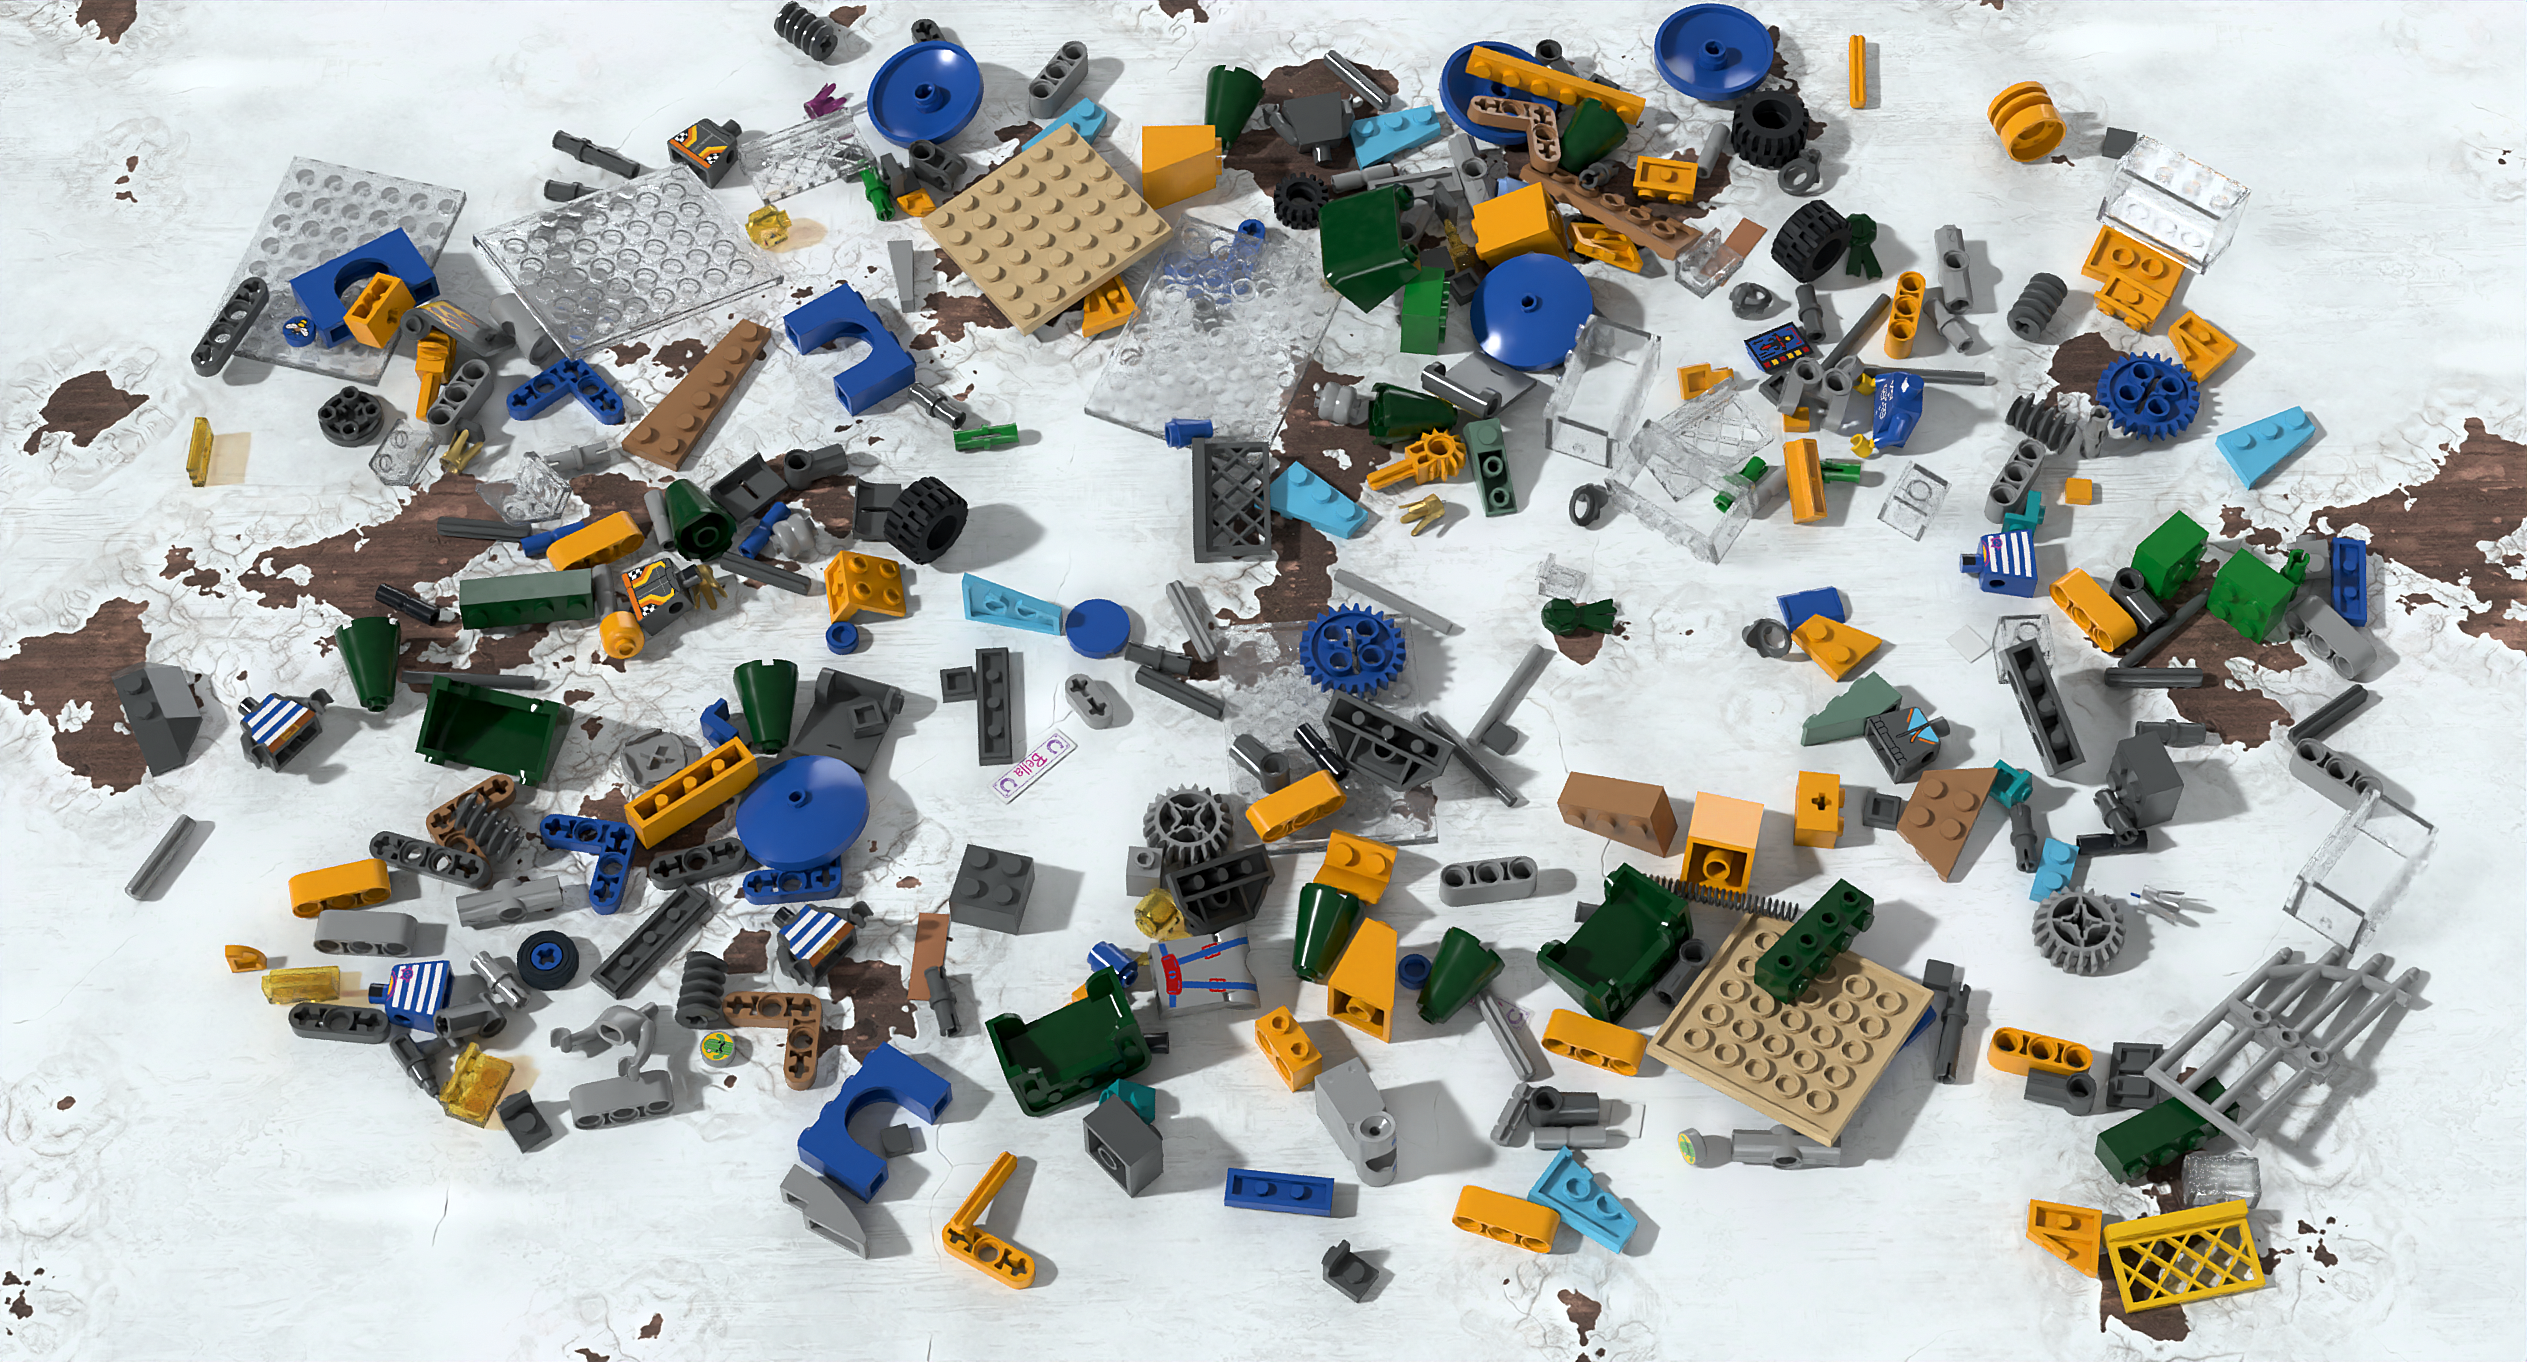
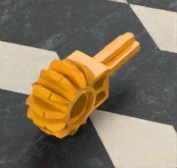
M433 326L430 334L418 340L415 372L421 381L416 418L423 422H427L426 414L438 398L440 384H449L451 371L455 364L457 353L456 339Z
M1434 428L1432 435L1423 433L1420 441L1405 447L1404 460L1368 474L1366 477L1371 490L1377 491L1411 476L1417 485L1428 481L1432 482L1436 477H1441L1444 482L1448 475L1457 478L1459 469H1464L1466 464V446L1464 443H1461L1459 434L1450 436L1448 429L1444 433H1438Z

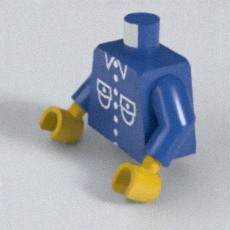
M1907 371L1878 374L1873 379L1862 372L1856 379L1861 383L1852 388L1864 396L1870 395L1877 388L1874 393L1873 438L1868 440L1862 434L1854 435L1850 439V442L1854 445L1851 450L1858 457L1867 458L1875 447L1878 450L1888 446L1903 448L1922 414L1923 379L1919 375L1910 374Z

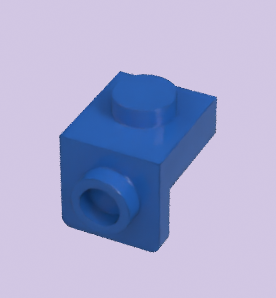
M720 698L714 705H709L703 711L700 718L703 737L715 749L736 736L740 739L739 730L726 722L730 718L727 701L723 698Z

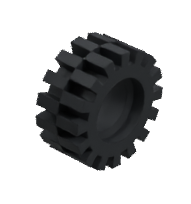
M1300 172V177H1296L1295 173L1290 174V180L1286 176L1283 177L1281 183L1278 182L1276 190H1274V214L1276 213L1277 220H1282V225L1286 227L1291 223V229L1297 230V225L1302 226V230H1307L1308 224L1312 228L1317 227V221L1319 222L1318 211L1329 201L1327 185H1324L1322 179L1316 181V175L1311 174L1309 178H1306L1305 172ZM1304 197L1312 202L1307 205H1296L1290 201L1294 198Z

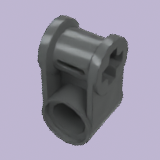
M916 140L908 148L909 167L912 168L916 178L935 186L940 191L950 192L954 187V181L957 177L967 171V163L960 155L949 152L928 140Z

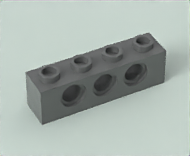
M2036 637L2000 651L1998 655L2047 776L2085 763L2086 760Z

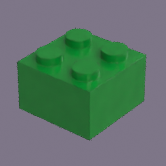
M1421 266V272L1405 284L1400 352L1437 356L1438 344H1445L1450 281H1444L1445 268Z
M2178 510L2137 546L2131 567L2142 573L2144 586L2159 603L2164 598L2167 600L2171 599L2179 590L2181 583L2185 580L2188 582L2193 580L2201 569L2199 562L2207 552L2205 545L2209 532Z
M2241 547L2218 571L2205 608L2210 610L2215 617L2224 620L2237 629L2242 636L2250 638L2259 645L2282 621L2295 584Z

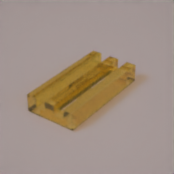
M195 417L186 466L193 487H204L207 480L214 435L206 417Z

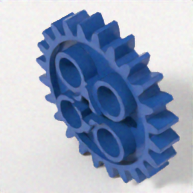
M2146 351L2143 352L2142 358H2138L2134 352H2131L2129 360L2119 356L2117 364L2111 361L2108 369H2103L2096 387L2097 394L2095 400L2100 402L2099 405L2107 407L2109 409L2108 413L2111 412L2110 420L2114 419L2113 429L2121 426L2124 427V436L2132 431L2135 432L2136 440H2139L2142 434H2144L2149 442H2152L2154 435H2158L2162 441H2165L2167 432L2174 438L2177 437L2179 429L2185 432L2188 423H2193L2200 405L2198 402L2200 392L2196 391L2198 383L2190 381L2192 373H2181L2183 364L2173 367L2171 365V357L2167 358L2164 362L2160 361V353H2156L2152 359L2149 358ZM2155 379H2160L2155 386L2154 392H2151L2141 413L2135 414L2140 408L2141 401L2146 399Z
M1343 603L1341 605V612H1336L1332 607H1329L1328 617L1318 613L1317 623L1309 621L1308 631L1302 632L1299 653L1300 665H1304V675H1311L1312 685L1321 682L1322 693L1331 688L1333 689V694L1336 689H1339L1351 695L1357 693L1358 697L1364 700V693L1369 691L1372 696L1376 697L1378 686L1387 691L1389 681L1397 682L1398 672H1403L1406 650L1405 638H1401V628H1394L1393 618L1383 621L1384 611L1382 610L1373 615L1372 606L1370 605L1365 611H1360L1358 603H1355L1353 610H1348L1347 606ZM1346 629L1351 630L1354 655L1357 656L1358 675L1354 673L1351 648L1348 647ZM1341 666V667H1344V668H1342V669H1337V668H1334V667Z

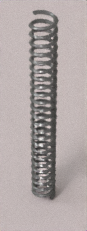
M1650 874L1649 878L1652 879V880H1653V874ZM1657 875L1655 882L1659 884L1660 876ZM1664 876L1661 886L1665 888L1666 877ZM1672 877L1669 879L1667 888L1670 892L1673 883ZM1679 879L1676 880L1675 888L1673 891V893L1677 896L1680 882ZM1685 880L1682 882L1681 891L1678 896L1682 897L1683 900L1689 899L1690 902L1695 899L1696 903L1701 901L1703 904L1708 902L1710 906L1715 904L1716 907H1719L1721 905L1723 909L1728 906L1730 910L1735 908L1736 911H1739L1741 909L1743 913L1748 910L1750 914L1755 912L1756 915H1759L1761 913L1763 917L1768 914L1770 918L1775 916L1776 919H1779L1781 917L1783 921L1788 918L1789 922L1795 919L1799 904L1796 903L1791 918L1792 902H1789L1784 917L1786 902L1782 901L1781 909L1777 916L1779 900H1775L1774 909L1771 914L1772 898H1769L1764 913L1766 898L1763 896L1757 912L1759 896H1755L1754 905L1751 910L1752 894H1749L1747 905L1744 909L1746 894L1745 892L1742 893L1741 902L1737 907L1738 891L1735 892L1734 901L1731 906L1732 890H1729L1728 898L1724 905L1726 890L1725 888L1722 889L1720 901L1717 903L1718 887L1715 888L1714 898L1711 902L1712 886H1709L1708 895L1704 901L1706 885H1702L1701 895L1698 899V883L1695 885L1694 894L1691 898L1693 883H1689L1688 892L1684 896Z

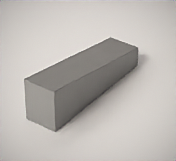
M887 241L902 313L915 312L913 241Z

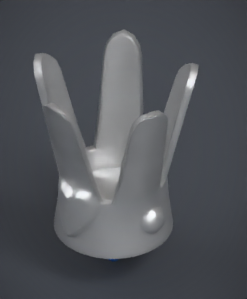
M2145 884L2141 895L2130 893L2131 896L2140 898L2137 910L2151 912L2169 924L2175 925L2173 921L2176 920V916L2170 911H2179L2180 906L2177 903L2182 901V897L2179 895H2184L2185 892L2157 890Z

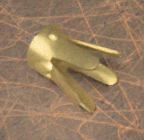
M456 430L448 451L439 459L440 464L445 468L443 473L446 474L449 471L459 475L468 465V462L482 451L479 449L483 446V442H477L464 453L467 448L466 440L469 436V431L464 430L454 444L457 436Z
M1432 493L1422 501L1398 506L1400 509L1410 507L1408 509L1409 513L1402 516L1400 522L1405 524L1426 516L1411 531V536H1414L1432 520L1444 516L1443 503L1446 500L1441 501L1438 496Z
M697 565L702 574L703 581L691 587L694 593L696 609L700 608L699 594L702 592L710 609L716 610L717 602L712 587L724 598H727L728 595L715 580L713 570L709 565Z

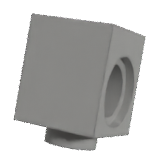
M1129 846L1126 868L1127 896L1147 897L1146 894H1148V897L1161 898L1164 872L1163 848Z

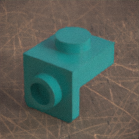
M2029 490L2023 515L2006 513L2001 533L2032 529V536L2034 537L2037 524H2043L2046 506L2040 505L2042 492Z
M1999 759L1993 766L1999 769V774L1989 796L2010 809L2019 802L2021 804L2030 797L2033 791L2032 773L2025 770L2021 774Z
M1117 1079L1100 1095L1099 1106L1113 1094H1116L1123 1102L1127 1100L1134 1105L1139 1113V1118L1146 1125L1155 1120V1088Z

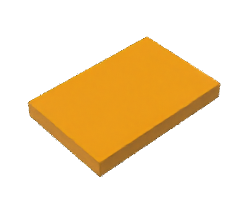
M2103 225L2082 267L2081 274L2106 283L2115 269L2168 298L2169 302L2166 305L2168 306L2189 263L2190 256Z

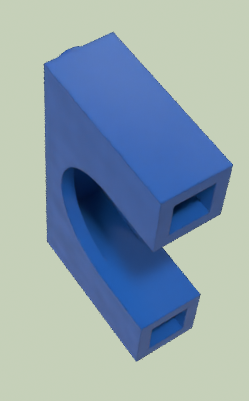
M402 227L385 233L367 244L358 246L342 256L329 260L325 264L289 280L295 300L305 315L313 321L317 333L328 349L355 337L343 319L348 311L340 299L343 292L358 280L374 277L377 272L401 278L416 302L413 308L440 295L435 274Z
M847 282L783 316L786 336L802 356L833 339L841 337L861 339L873 348L865 360L833 377L836 397L852 417L916 382L915 368L917 364L909 351H903L896 335L892 331L888 332L883 327L882 320L877 312H871L867 308L859 291L854 292Z
M883 1041L876 1050L872 1049L866 1055L862 1067L855 1076L850 1075L845 1080L841 1092L835 1100L828 1101L824 1105L815 1124L803 1130L797 1142L800 1161L868 1204L888 1180L889 1174L886 1161L856 1143L848 1134V1127L853 1117L870 1104L891 1102L904 1107L930 1125H933L953 1100L951 1083Z

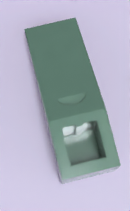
M1499 417L1467 423L1463 428V435L1468 460L1485 516L1518 511Z
M1875 671L1866 678L1860 677L1850 686L1847 693L1841 697L1839 695L1835 696L1819 715L1812 714L1807 718L1802 726L1803 733L1800 744L1805 747L1864 735L1867 719L1872 716L1898 711L1903 696Z

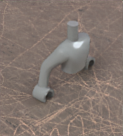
M649 1002L638 1010L622 1005L611 1006L592 1025L582 1031L571 1034L568 1028L560 1027L553 1029L550 1032L551 1047L560 1046L562 1052L569 1053L572 1051L573 1046L594 1041L599 1037L616 1046H622L629 1041L639 1040L634 1056H625L618 1060V1075L621 1077L628 1075L630 1081L636 1082L640 1079V1069L648 1061L652 1052L657 1028L655 1022L650 1018L658 1013V1006L654 1002Z

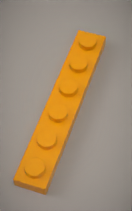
M1477 45L1472 50L1465 70L1466 73L1574 107H1578L1584 98L1591 97L1602 102L1600 108L1608 112L1612 109L1624 123L1635 126L1646 102V98Z

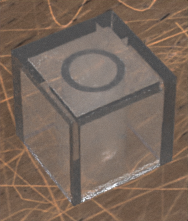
M1910 460L1888 493L1877 519L1919 542L1939 512L1952 483Z
M2048 614L1999 616L1992 640L1999 684H2010L1998 653L2035 637L2051 673L2056 654Z

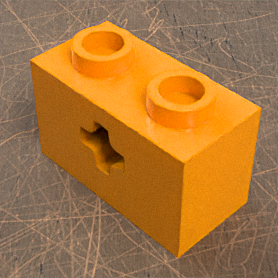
M377 272L343 319L359 343L382 349L400 326L402 315L407 310L412 309L416 302L401 278Z
M1799 771L1795 794L1793 845L1834 849L1836 836H1843L1844 817L1838 816V809L1844 807L1845 788H1839V774Z

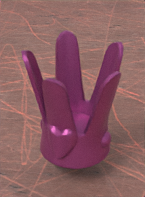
M826 83L812 100L803 104L807 114L803 118L809 117L813 122L818 123L826 115L845 109V107L839 106L844 104L847 99L841 97L835 100L832 96L828 97L836 89V84L832 83L828 86V83Z

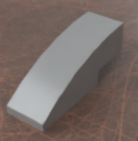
M794 1164L780 1185L783 1202L803 1212L805 1229L867 1260L870 1255L867 1238L847 1205L816 1176Z

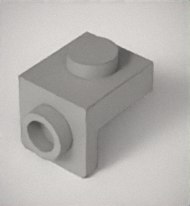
M2316 534L2296 536V542L2287 544V550H2304L2302 560L2306 553L2309 554L2310 562L2305 570V580L2331 578L2327 539L2316 540Z

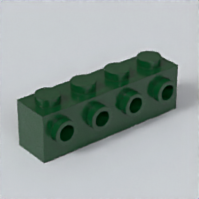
M591 568L460 580L459 607L463 629H485L595 618V591Z
M1841 878L1755 962L1754 983L1786 1005L1796 996H1802L1808 989L1810 982L1818 974L1823 975L1830 967L1832 960L1839 953H1845L1851 946L1853 939L1860 932L1864 933L1871 927L1875 918L1873 915L1874 899Z
M2214 1076L2202 1084L2194 1094L2210 1105L2226 1089ZM2172 1097L2099 1133L2094 1154L2120 1185L2130 1179L2137 1180L2143 1177L2148 1170L2160 1164L2164 1166L2171 1163L2178 1155L2188 1150L2195 1151L2201 1148L2206 1141L2218 1135L2225 1136L2227 1134L2180 1100ZM2235 1101L2222 1114L2237 1124L2240 1105Z

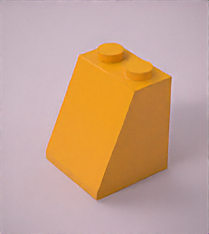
M1215 125L1142 126L1143 199L1153 210L1216 188V175H1222V157H1216L1222 156L1221 137H1215Z
M1542 182L1473 206L1475 219L1471 220V224L1479 241L1475 243L1476 252L1481 261L1485 260L1491 270L1511 258L1525 255L1531 250L1536 254L1557 256L1571 263L1563 215Z
M1700 791L1697 792L1678 891H1681L1682 882L1685 880L1684 892H1688V885L1692 882L1691 893L1694 894L1695 885L1698 883V895H1701L1702 885L1705 884L1704 896L1708 895V888L1712 886L1711 897L1714 898L1715 888L1718 887L1717 899H1720L1722 889L1725 888L1724 900H1727L1728 892L1732 890L1731 901H1734L1735 892L1738 891L1737 903L1741 902L1742 893L1745 892L1747 894L1764 804Z
M1366 917L1328 981L1327 1015L1389 1044L1392 1039L1397 931L1393 930L1389 924L1383 921H1374Z

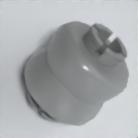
M1332 381L1326 383L1324 390L1318 388L1316 396L1320 397V399L1315 398L1314 407L1319 408V418L1334 420L1341 425H1346L1350 422L1351 417H1358L1359 410L1355 409V407H1361L1362 399H1357L1356 388L1341 386Z
M795 513L787 520L776 522L772 526L774 535L770 536L769 539L774 544L773 547L778 555L783 552L788 559H793L801 552L813 549L816 546L814 536L819 534L817 529L814 528L815 525L810 517L805 520L800 513Z

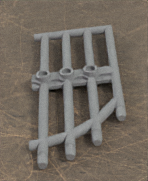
M2342 944L2333 946L2317 962L2283 965L2290 960L2293 951L2289 947L2282 948L2144 1071V1075L2246 1149L2252 1151L2259 1142L2256 1137L2251 1135L2307 1082H2312L2318 1087L2322 1083L2324 1084L2339 1068L2340 1064L2335 1062L2333 1058L2389 1005L2396 1002L2406 1007L2409 1004L2412 996L2405 991L2419 978L2421 972L2417 967L2409 968L2396 981L2389 984L2372 976L2386 961L2383 953L2373 955L2358 970L2333 966L2346 952V948ZM2320 977L2344 981L2293 1029L2287 1028L2275 1020L2281 1012ZM2298 978L2265 1009L2258 1008L2247 1000L2268 979ZM2360 986L2380 994L2322 1049L2315 1048L2304 1040L2315 1027ZM2222 1020L2239 1031L2182 1084L2165 1073ZM2250 1041L2256 1042L2268 1051L2212 1104L2209 1105L2194 1094L2202 1084ZM2277 1062H2284L2297 1071L2240 1125H2237L2222 1114Z

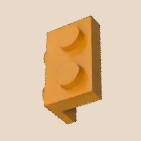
M1638 155L1633 182V194H1638L1639 198L1645 200H1655L1656 197L1668 198V201L1674 204H1686V201L1693 202L1698 163Z
M2115 269L2100 292L2096 291L2093 295L2095 304H2097L2096 308L2109 317L2115 314L2123 318V323L2137 332L2143 329L2149 333L2169 302L2165 296Z

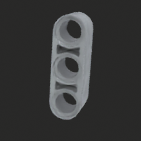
M1080 41L1065 43L1028 87L1029 107L1032 116L1038 119L1052 117L1087 76L1088 53L1085 44Z
M471 359L464 363L428 410L426 419L432 439L437 444L450 445L457 430L455 424L460 417L472 421L492 395L494 384L489 366L484 360Z
M2033 438L2022 440L1991 486L1984 513L1986 518L1992 523L2003 524L2006 513L2015 514L2039 476L2046 453L2045 446L2040 441Z
M2310 595L2285 613V621L2290 630L2341 677L2348 680L2352 679L2377 660L2374 647L2320 597Z
M2305 738L2298 742L2289 763V770L2296 779L2357 817L2365 818L2371 816L2375 812L2384 791L2383 785L2378 778L2313 738Z
M1527 856L1453 863L1444 867L1440 873L1439 897L1444 904L1450 907L1525 899L1533 895L1536 890L1538 866L1532 858ZM1516 876H1525L1527 879H1519ZM1488 879V880H1492V881H1494V882H1493V883H1485V882H1483L1482 880ZM1456 883V884H1459V885H1461V886H1459V887H1452V886H1449V884Z
M324 910L319 913L313 947L319 952L333 955L408 957L412 954L418 921L415 917L406 913Z
M665 1070L641 1072L640 1079L636 1082L630 1081L628 1075L581 1084L569 1091L573 1125L580 1130L596 1129L660 1116L671 1112L675 1107L670 1074Z

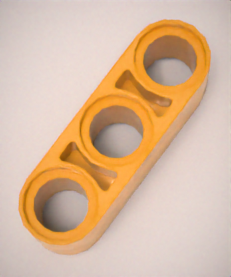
M1915 271L1904 272L1898 279L1886 333L1884 351L1890 358L1897 360L1907 358L1912 351L1924 296L1926 280L1920 273Z
M620 511L557 540L549 546L546 555L556 571L591 568L592 572V568L596 565L610 564L638 550L643 545L645 537L629 512Z
M2074 568L2050 584L2049 593L2053 601L2104 651L2112 652L2137 635V626L2131 616L2082 569Z
M1321 770L1258 800L1248 808L1245 815L1263 843H1272L1336 812L1346 803L1347 796L1330 771Z
M376 858L301 873L293 876L288 881L292 913L299 918L316 917L324 910H348L376 904L387 900L391 896L387 863L382 859Z
M1555 1009L1552 1011L1541 1040L1542 1046L1554 1054L1625 1076L1637 1074L1648 1044L1647 1039L1638 1032L1565 1009Z
M2002 1027L1993 1034L1987 1052V1059L1989 1064L1995 1069L2028 1077L2029 1068L2070 1076L2074 1073L2088 1074L2093 1062V1055L2089 1048L2080 1043L2016 1028ZM2005 1046L2009 1048L2011 1051H2003L1999 1047ZM2034 1054L2042 1055L2046 1059L2040 1060L2036 1058ZM2069 1062L2076 1063V1064H2078L2081 1068L2072 1067V1066H2071L2070 1064H2068V1063H2069Z
M1474 1185L1463 1186L1452 1217V1223L1462 1230L1538 1253L1550 1252L1561 1220L1560 1215L1553 1209Z

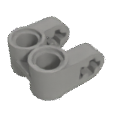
M1799 358L1795 361L1784 380L1776 411L1792 417L1799 400L1812 397L1815 403L1824 409L1820 428L1836 433L1843 420L1853 382L1851 376L1839 368H1831L1824 371L1818 361L1813 358Z

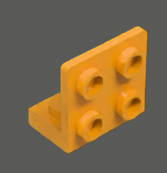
M841 550L824 570L831 624L847 622L858 609L903 617L906 614L900 568L897 561Z
M1333 829L1324 863L1314 877L1313 883L1338 888L1336 892L1338 895L1347 896L1350 893L1362 900L1367 906L1378 904L1389 886L1399 848Z

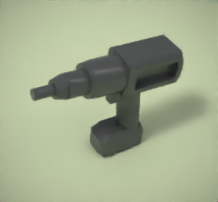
M408 1033L396 1036L389 1044L395 1059L408 1077H411L420 1089H424L430 1097L436 1098L438 1103L443 1105L445 1100L441 1096L440 1086L435 1081L436 1076L430 1065L436 1062L434 1056L447 1046L457 1055L468 1051L463 1037L447 1040L446 1038L439 1039L437 1036V1038H434V1040L419 1049Z

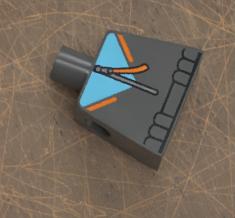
M1911 707L1868 718L1864 737L1893 783L1897 784L1937 759L1941 746L1940 738L1950 734V727L1943 716L1928 721L1920 708Z

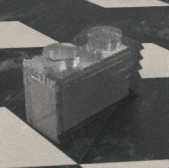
M2195 1151L2190 1155H2186L2181 1166L2184 1206L2195 1208L2245 1199L2247 1208L2255 1209L2262 1196L2258 1157H2247V1154L2243 1152H2232L2226 1156H2212L2208 1151Z

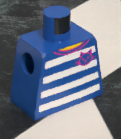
M2032 529L1983 535L1980 537L1976 554L1960 555V572L1978 573L1980 589L1983 592L2033 598L2038 576Z
M441 960L395 965L392 968L389 984H370L368 993L369 1003L385 1005L387 1017L393 1025L436 1034L432 1018L436 1010L449 1008L455 976L450 961Z

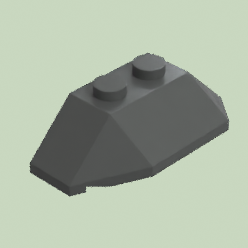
M141 661L110 673L152 777L185 765L188 757L187 753L194 743L203 719L181 667Z
M1339 689L1335 690L1322 718L1337 756L1348 768L1398 792H1404L1442 776L1456 746L1420 725Z
M1265 844L1165 875L1176 908L1202 935L1211 934L1255 919L1265 899L1268 886L1272 884L1276 876Z

